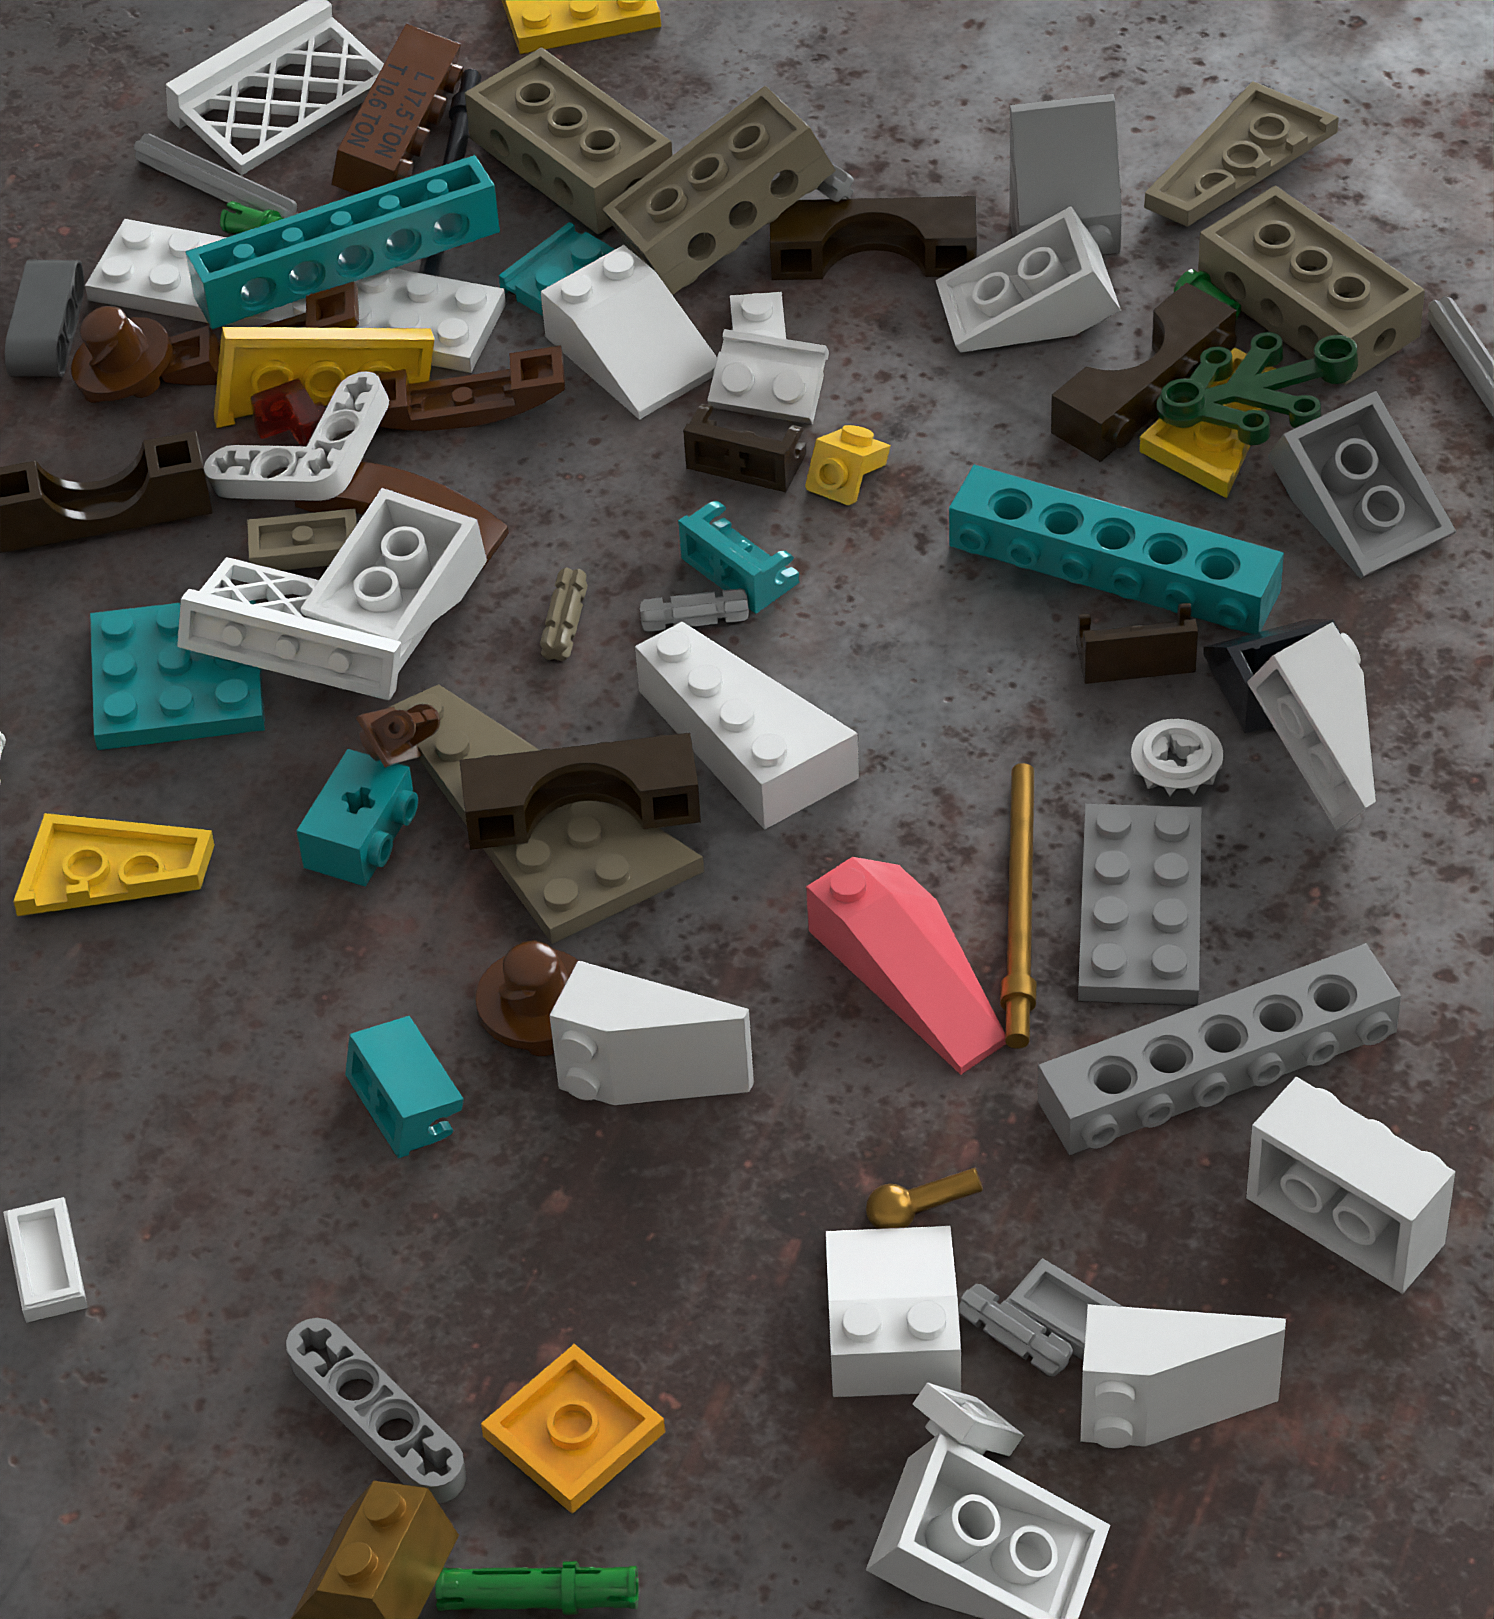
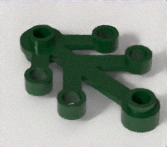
M1264 332L1254 336L1250 342V351L1234 373L1230 350L1224 347L1208 348L1201 353L1200 364L1189 379L1173 380L1163 387L1161 395L1157 400L1158 416L1163 422L1180 428L1191 427L1203 421L1238 430V438L1242 443L1260 445L1266 442L1271 435L1268 414L1261 410H1248L1244 412L1223 405L1237 402L1289 415V423L1293 428L1302 426L1321 417V403L1319 399L1311 395L1295 396L1275 390L1320 377L1330 384L1347 382L1358 367L1357 344L1347 336H1327L1316 343L1313 359L1264 373L1262 371L1265 367L1275 366L1283 360V340L1278 334ZM1231 376L1227 383L1211 387L1214 381H1223Z

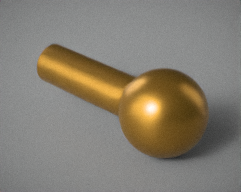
M976 1168L909 1190L897 1184H885L876 1188L869 1196L866 1205L867 1217L870 1223L877 1229L906 1228L911 1224L916 1213L982 1192L983 1187Z

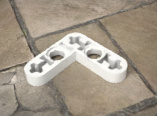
M365 371L355 373L344 379L335 390L307 447L231 445L215 451L209 456L204 465L205 475L214 492L220 497L241 499L322 501L338 496L350 484L388 408L389 398L379 376ZM354 430L347 437L337 441H332L339 434L344 433L346 431ZM288 467L280 475L267 478L275 470Z

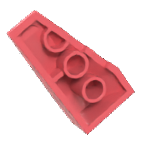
M851 857L806 886L809 932L960 1075L1006 1045L1005 1032L939 903L900 865Z

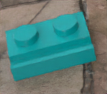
M568 222L498 275L500 288L504 289L505 294L509 291L514 293L518 302L543 316L542 290L615 249L587 232L581 235L575 231V225Z

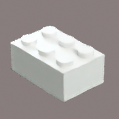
M1295 1077L1252 1125L1246 1198L1403 1294L1445 1245L1455 1171L1447 1167L1435 1154L1421 1151L1395 1136L1381 1122L1373 1119L1368 1120L1343 1105L1329 1091L1315 1088L1300 1078Z

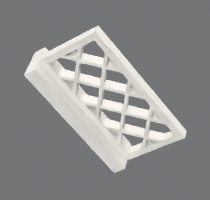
M308 0L166 83L167 115L179 129L188 125L242 176L363 103L384 63L332 17L331 3L327 0ZM332 38L343 48L342 54L314 52L315 48ZM289 64L305 65L304 77L279 75L276 72ZM312 65L340 68L339 79L311 77ZM347 68L368 70L373 75V77L365 82L345 80ZM252 86L267 87L266 99L238 97V94ZM274 88L302 90L301 102L273 100ZM309 91L337 93L336 99L327 105L307 103ZM213 109L229 110L227 123L206 121L201 116ZM236 111L264 113L262 125L234 123ZM271 114L299 116L298 122L288 128L269 126ZM232 137L260 139L259 146L244 155L231 145Z
M226 557L200 591L188 589L181 598L177 647L390 700L397 688L399 671L432 623L401 646L400 641L324 623L310 617L304 618L301 615V606L319 580ZM235 579L249 584L234 586L230 580ZM295 594L302 597L287 599L284 595ZM266 598L269 601L258 604H250L249 602L252 600Z

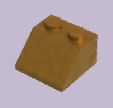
M373 1481L345 1513L291 1619H418L459 1537L456 1529L429 1488Z

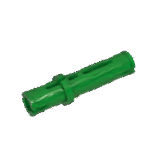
M564 1561L563 1567L462 1569L443 1567L435 1584L436 1606L438 1611L461 1609H562L563 1615H577L578 1609H637L639 1601V1578H636L638 1577V1567H579L578 1561Z

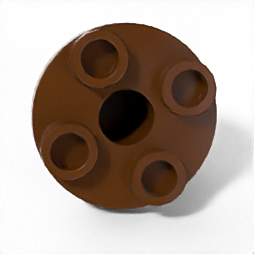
M114 306L101 307L89 313L80 325L79 332L83 343L76 351L71 364L72 378L85 399L90 403H97L100 401L119 400L132 395L137 398H143L153 394L160 386L159 377L167 368L173 352L172 342L165 328L157 321L149 318H127L123 310Z
M535 940L523 942L511 948L505 956L494 962L484 972L478 983L476 1007L481 1026L494 1039L507 1046L528 1050L536 1056L554 1054L550 1013L579 960L570 954L553 949L551 946Z

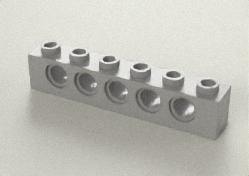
M1365 943L1038 1065V1103L1069 1155L1088 1148H1101L1122 1135L1144 1127H1157L1175 1115L1199 1106L1209 1107L1215 1105L1231 1094L1255 1085L1265 1086L1271 1084L1284 1074L1308 1065H1321L1340 1053L1361 1045H1374L1383 1041L1389 1035L1397 1032L1401 994Z

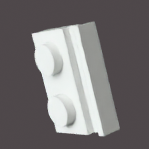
M724 329L722 349L718 353L707 400L709 405L716 409L813 425L824 377V365L829 355L827 347L825 345Z

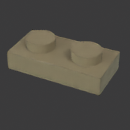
M356 509L247 520L249 562L280 571L329 566L358 524Z

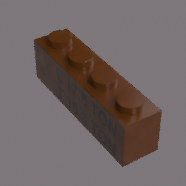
M406 23L337 149L331 185L359 194L411 176L414 167V161L411 160L414 155L420 158L423 156L431 134V129H428L430 124L438 126L443 117L448 100L445 97L446 93L455 94L461 82L464 66L457 64L461 48L460 43Z

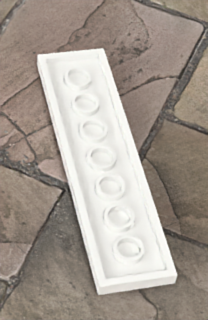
M124 219L85 284L88 300L208 323L194 299L185 251L227 237ZM395 268L354 281L358 287L359 325L356 328H431L434 337L431 365L472 373L506 305L503 288ZM306 298L224 326L260 327L306 313Z

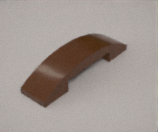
M353 281L307 295L306 313L260 327L356 328L359 325L358 287ZM210 325L170 337L173 346L172 357L161 375L165 383L217 385L221 338L217 339Z
M562 346L509 353L510 369L413 384L409 383L406 369L375 373L379 376L389 398L388 408L379 427L416 431L468 428L500 421L533 409L565 390Z
M360 462L350 484L342 493L334 498L322 501L294 500L295 507L313 513L356 509V513L364 515L381 488L477 519L487 559L482 569H484L509 534L508 526L458 492L417 474L376 463Z

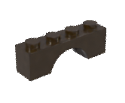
M976 196L841 199L838 202L831 199L797 200L781 212L776 220L770 223L772 280L823 279L828 270L844 257L858 252L873 250L893 252L910 259L921 269L925 277H943L977 258Z
M1186 282L1153 310L1152 349L1156 354L1151 359L1138 366L1121 370H1103L1086 366L1052 394L1051 434L1099 462L1103 461L1117 448L1126 446L1135 432L1151 419L1159 417L1157 413V400L1166 384L1177 379H1189L1199 366L1200 355L1204 350L1211 347H1224L1232 351L1235 348L1237 342L1235 334L1236 310Z
M197 431L144 440L138 455L127 468L114 476L99 481L72 482L63 480L48 473L37 461L0 467V553L213 513Z
M690 733L658 735L648 738L600 742L597 744L554 749L547 748L538 751L488 755L459 760L470 850L528 843L534 828L547 814L564 805L581 801H599L618 806L630 813L643 829L701 823L699 786Z

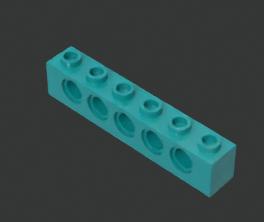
M473 155L185 251L194 299L211 329H215L304 299L307 295L376 275L383 271L499 233L495 185L477 157Z
M973 465L949 507V546L1010 563L1020 568L1065 579L1072 583L1113 593L1123 598L1161 607L1175 613L1178 612L1179 604L1191 603V617L1219 624L1229 629H1236L1250 634L1261 632L1281 592L1284 552L979 465Z

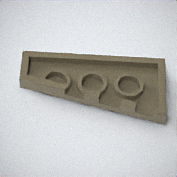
M1252 81L1145 192L1144 208L1188 227L1338 132L1339 117Z

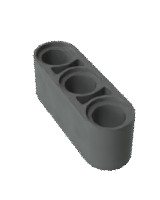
M29 259L26 261L5 342V364L10 377L62 378L64 376L84 297V270L80 260Z

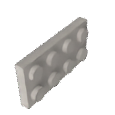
M1085 803L1078 1001L1198 1005L1202 807Z

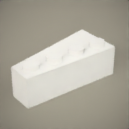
M680 622L635 646L639 692L677 734H691L692 747L695 754L764 830L859 779L858 736L855 731L684 622Z

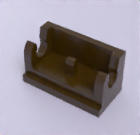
M701 404L690 423H687L683 430L686 469L786 493L807 453L806 442L798 441L802 435L803 427L791 425L782 441L757 436L755 432L743 430V432L719 427L717 426V421L708 419L713 411V406Z
M1191 603L1178 605L1177 622L1090 630V613L1078 615L1076 645L1085 684L1196 672L1198 628L1196 619L1191 620Z

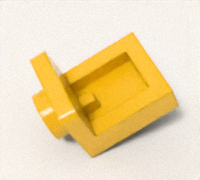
M845 425L840 430L817 438L805 483L806 489L845 505L855 503L858 498L863 475L886 465L891 445L873 439L874 433L872 431L854 425Z

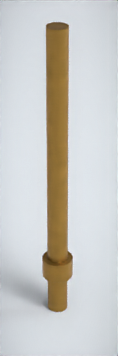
M1025 763L1015 765L1011 771L1007 976L1002 979L1000 989V1005L1006 1011L1005 1042L1009 1047L1016 1049L1024 1048L1030 1042V1012L1036 1007L1037 989L1036 981L1031 977L1034 768Z

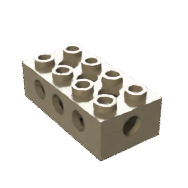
M542 47L465 92L470 139L597 234L613 226L602 209L672 156L671 140Z
M763 86L606 205L602 210L627 248L658 274L673 295L681 288L693 283L702 272L723 256L734 252L744 240L764 225L776 220L781 212L802 196L818 188L821 182L836 170L811 128L767 86ZM777 173H780V175L777 177V179H775L774 181H772L773 177H774ZM740 203V205L738 206V208H737L736 210H734L733 212L730 213V211L732 210V208H733L736 204ZM699 234V236L697 237V239H696L694 242H692V243L689 244L690 240H691L695 235Z
M1276 185L1200 232L1198 272L1206 271L1211 277L1212 284L1232 300L1241 304V311L1270 332L1278 334L1285 343L1307 359L1314 358V347L1324 337L1343 335L1355 341L1357 344L1358 367L1351 379L1342 383L1344 386L1420 337L1425 289Z

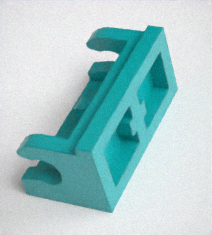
M719 501L710 502L690 517L685 515L678 520L681 559L723 590L739 588L745 590L748 608L755 614L800 583L799 572L793 567H785L794 559V556L787 551H779L770 556L733 529L731 522L724 517L713 522L711 525L709 524L713 518L720 516L726 510V507Z
M410 1016L349 1034L345 1075L398 1159L408 1156L411 1150L436 1143L453 1133L454 1130L448 1121H442L433 1126L430 1125L439 1118H447L461 1111L463 1097Z

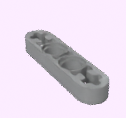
M322 1318L306 1319L296 1324L289 1332L286 1340L290 1367L296 1377L404 1485L429 1488L438 1503H444L455 1498L463 1490L467 1480L463 1452L457 1443L336 1324ZM313 1345L319 1350L327 1347L329 1360L333 1367L328 1371L326 1362L316 1352L312 1351L306 1354V1347ZM353 1379L367 1380L373 1385L372 1391L360 1400H346L338 1394L343 1384ZM391 1419H405L413 1425L412 1431L401 1440H385L378 1434L379 1428ZM424 1448L425 1457L435 1467L442 1468L447 1465L448 1473L440 1476L433 1471L426 1475L422 1457L418 1454L421 1449Z

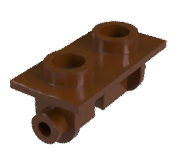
M418 704L407 711L396 710L395 707L361 714L356 717L363 729L360 731L359 736L365 750L375 761L381 760L385 768L420 758L422 754L417 745L434 735L440 726L439 713L429 704Z

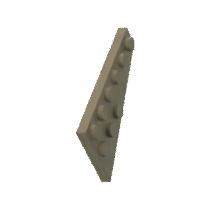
M439 684L389 706V708L395 707L396 710L407 711L418 704H429L439 713L440 726L437 732L417 745L422 754L418 759L465 824L466 816L459 760L539 750ZM599 801L575 802L553 810L537 824L528 843L483 848L551 944L704 872L703 856L660 828L643 829L638 821L624 809Z

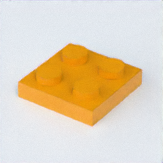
M575 1344L481 1423L483 1438L572 1514L665 1433L664 1418Z

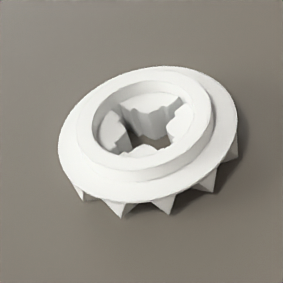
M1185 719L1161 720L1144 728L1134 739L1131 748L1133 772L1135 775L1144 777L1148 789L1162 786L1166 789L1168 795L1171 796L1176 789L1185 788L1194 795L1199 785H1213L1218 770L1222 769L1223 748L1218 737L1202 724ZM1169 747L1172 753H1176L1180 759H1186V766H1177L1174 760H1167Z

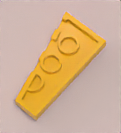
M222 327L214 407L216 428L235 424L234 418L257 413L260 414L261 419L282 415L281 408L312 402L313 408L328 405L339 384L348 376L358 372L382 373L406 369L410 384L429 381L434 347V337L431 328Z

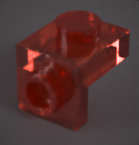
M299 378L253 394L250 398L255 428L260 438L265 439L290 430L299 446L307 447L326 410L321 401L317 403L312 401Z

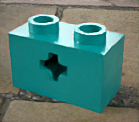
M347 749L297 829L303 868L366 887L377 867H383L387 863L392 852L393 840L401 827L409 825L415 816L418 806V795L413 792L410 767L397 764L385 768L381 760L375 761L368 754Z

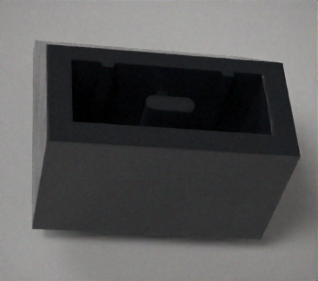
M1306 619L1204 646L1203 655L1244 733L1273 726L1247 681L1273 655L1333 622L1341 634L1333 619Z

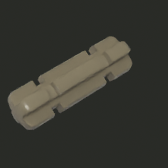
M565 567L557 574L555 582L557 589L553 591L545 625L548 627L543 630L540 640L541 654L547 660L556 659L562 662L571 654L573 646L571 640L576 634L583 606L581 601L585 598L588 586L586 582L587 575L579 568L572 570Z

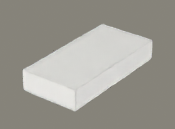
M62 1197L4 1211L17 1286L26 1323L88 1308L65 1198Z

